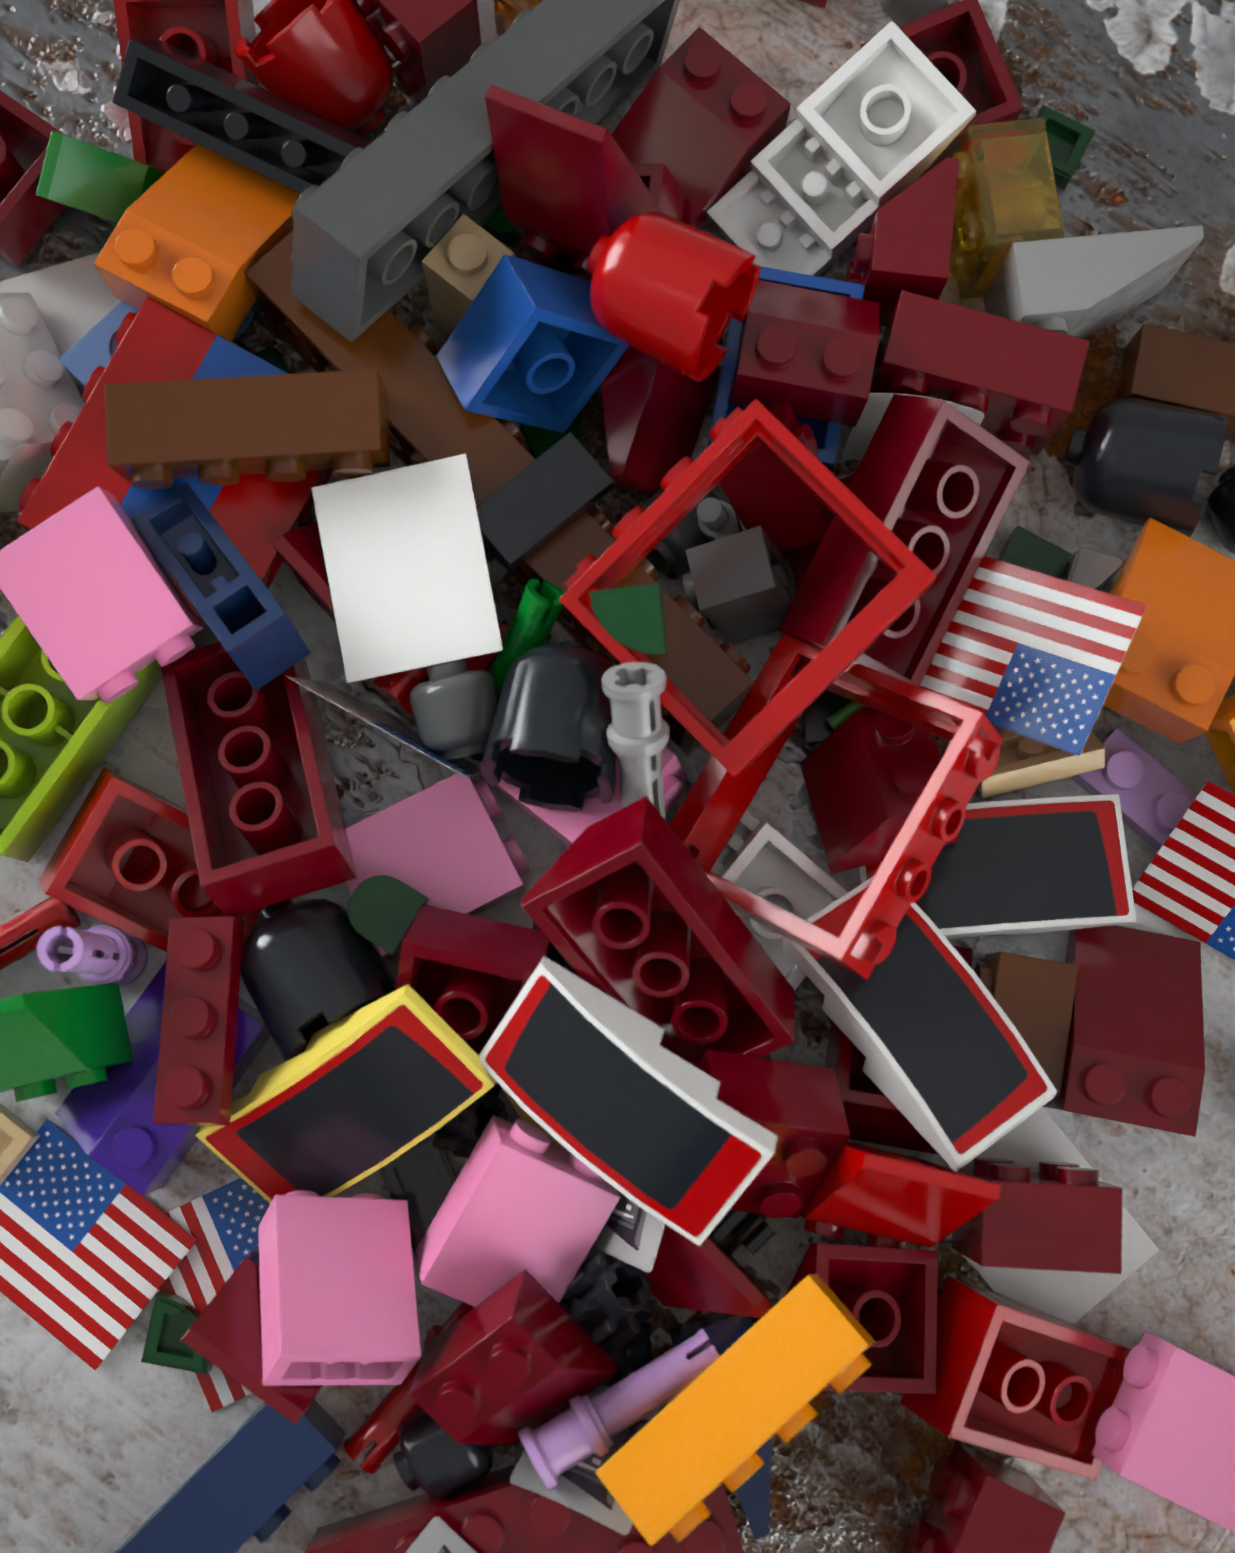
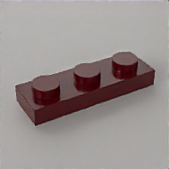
M235 916L170 918L153 1124L161 1126L230 1125L244 921Z

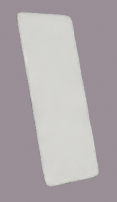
M53 441L21 444L16 447L0 475V513L18 511L20 509L18 502L25 487L33 478L38 477L41 479L54 458L50 454Z

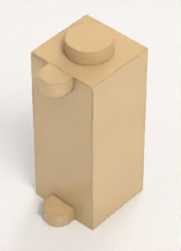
M465 214L458 219L422 260L435 325L448 336L451 335L503 255L507 254L515 257L513 251Z

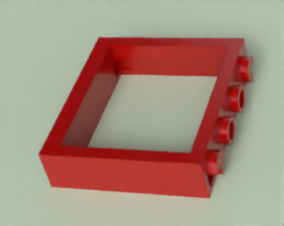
M757 399L744 411L737 407L725 420L722 417L709 433V437L713 442L695 461L690 456H686L669 470L660 483V486L665 491L647 510L638 505L620 520L612 531V536L616 541L598 559L591 554L575 566L578 570L564 583L569 589L558 599L621 664L630 662L654 664L646 654L621 644L604 629L593 610L589 591L614 589L758 442L896 576L732 740L666 676V687L660 694V703L733 777H738L934 584L937 577Z
M782 634L724 734L732 740L822 649ZM854 662L826 690L948 739L951 743L839 938L710 872L801 715L738 777H733L711 755L672 820L670 827L687 850L691 846L689 849L690 854L732 909L867 980L875 965L882 963L890 954L896 940V929L910 904L918 901L925 893L931 879V867L944 844L954 839L961 830L966 816V806L980 781L986 780L995 770L1000 757V746L1004 740L983 712Z

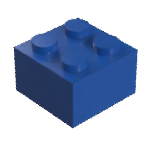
M507 254L503 255L436 356L465 411L565 433L630 346L610 335L599 326L590 303L591 281Z

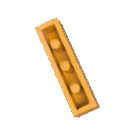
M818 1274L808 1275L595 1473L650 1546L669 1532L679 1543L711 1514L703 1500L717 1487L724 1483L730 1492L733 1493L765 1464L756 1451L777 1433L786 1444L818 1415L809 1402L824 1388L831 1384L837 1393L840 1394L871 1366L862 1353L875 1340Z

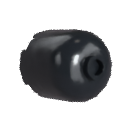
M1117 398L1104 403L1094 412L1086 430L1074 427L1069 440L1063 464L1075 467L1073 489L1076 498L1086 509L1097 514L1142 527L1151 517L1191 537L1205 507L1204 502L1194 500L1202 472L1212 475L1216 474L1227 430V422H1224L1225 417L1214 415V413L1136 398Z
M564 641L559 644L535 647L512 662L505 678L480 769L487 783L497 787V784L502 779L506 783L521 788L519 801L550 810L582 811L584 800L598 797L602 804L610 803L616 790L620 764L618 755L612 751L607 742L606 730L609 724L612 723L611 700L604 694L602 689V677L614 665L603 656L595 653L588 645L576 641Z
M325 898L307 899L295 903L292 899L267 906L258 914L257 920L259 924L250 932L242 945L240 974L243 983L285 1061L299 1055V1053H303L313 1033L394 992L396 988V980L370 941L359 935L351 925L348 911L343 906Z

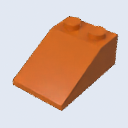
M196 144L125 210L93 265L115 298L140 310L146 297H149L231 342L257 299L245 272L293 231L294 220L292 218V211L301 193L206 147Z
M1150 517L1145 522L1110 594L1146 604L1147 607L1103 705L1180 745L1208 731L1235 676V560Z

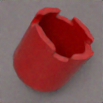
M272 0L257 14L253 20L261 31L251 44L246 38H240L236 44L235 54L267 91L358 135L368 133L379 124L385 114L381 107L386 102L394 83L392 59L383 43L352 0Z
M649 211L629 218L610 237L604 235L595 244L587 264V271L592 275L590 303L599 326L610 335L680 375L687 376L700 383L711 375L728 351L727 348L717 343L725 332L730 319L733 318L741 323L744 322L756 292L761 269L759 265L753 263L756 255L666 214Z

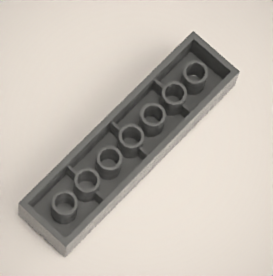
M543 0L532 10L530 8L522 10L504 34L493 43L490 41L482 43L472 55L469 63L452 77L448 75L441 77L422 102L410 112L401 111L396 114L381 136L365 149L362 147L354 149L345 158L340 170L322 185H312L299 196L292 211L294 225L293 251L291 254V296L352 343L425 278L422 260L463 214L481 227L503 208L485 103V95L490 85L492 84L596 124L661 66L680 0Z

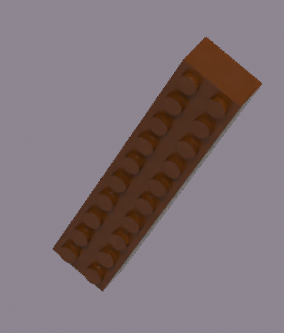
M293 231L245 272L269 326L315 373L378 370L387 388L390 451L406 467L466 454L477 507L536 460L522 446L526 442L525 437L512 421L464 410L442 366L435 357L438 354L435 344L415 323L406 328L391 313L395 310L394 305L351 343L291 296ZM592 505L512 571L488 543L487 550L524 589L529 580L538 579L540 585L537 593L540 591L543 580L557 585L565 593L569 588L564 583L578 570L575 566L591 554L598 559L615 542L611 537L614 528L606 516L597 507ZM645 557L615 588L657 584L656 581L660 576L652 563ZM662 589L668 655H646L655 665L662 668L665 675L719 728L739 709L753 684V680L747 675L751 668L745 658L732 645L723 641L718 646L702 630L701 627L705 624V621L698 610L686 598L678 595L672 599ZM565 606L561 609L556 622L576 642L588 645L595 653L609 660L614 666L621 664ZM661 704V718L669 726L670 739L689 757L701 745L700 742Z

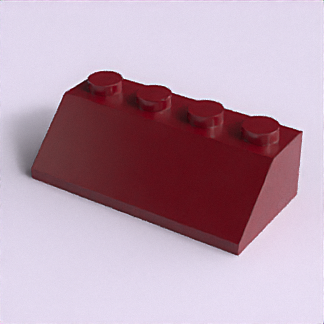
M894 394L848 487L937 576L934 584L855 661L917 687L920 686L1030 463L1025 457L945 400ZM834 516L778 631L823 649L896 576Z
M647 796L587 827L522 897L521 907L581 979L663 1028L664 1033L660 1046L698 1068L707 1049L761 1058L795 1042L793 987Z

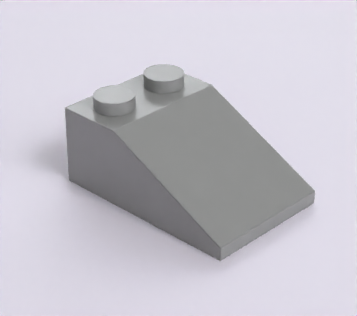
M1203 226L1014 242L983 297L985 312L1086 339L1161 293L1204 238Z

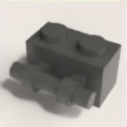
M712 497L705 498L697 507L698 525L711 542L686 550L691 572L683 575V586L687 600L705 615L712 629L718 628L734 644L778 631L797 593L791 564L761 526L746 530L734 508L728 502Z

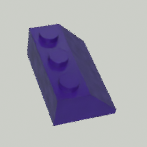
M166 961L125 1016L134 1061L107 1067V1081L73 1088L55 1112L60 1121L91 1159L141 1195L164 1187L198 1138L195 1134L200 1127L153 1124ZM240 997L238 1002L233 1089L271 1037L258 1010Z

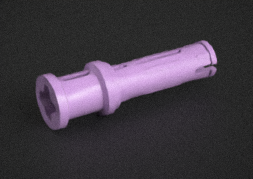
M108 925L93 926L85 931L55 926L47 930L40 937L37 945V956L45 968L51 971L75 972L85 981L96 985L118 982L119 986L127 985L140 977L148 962V949L143 940ZM58 947H70V954L59 953ZM113 953H119L118 960L113 959Z
M703 1328L696 1331L695 1335L592 1399H589L587 1394L581 1397L578 1394L570 1399L569 1409L534 1431L527 1426L518 1431V1435L532 1464L548 1490L558 1485V1476L590 1455L595 1453L599 1457H603L609 1453L608 1448L614 1445L612 1437L676 1398L720 1357L714 1345L711 1346L710 1339Z

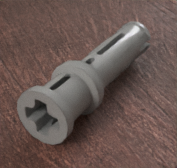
M623 663L611 667L602 677L603 692L611 700L612 723L609 724L606 735L608 745L618 755L620 764L622 808L647 796L665 820L661 751L665 749L670 733L667 722L661 718L660 694L666 687V675L662 668L651 663Z

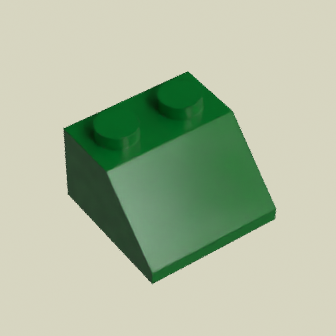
M119 982L22 993L0 1000V1093L14 1090L16 1102L56 1094L57 1087L55 1081L64 1078L67 1089L107 1081V1067L134 1061Z

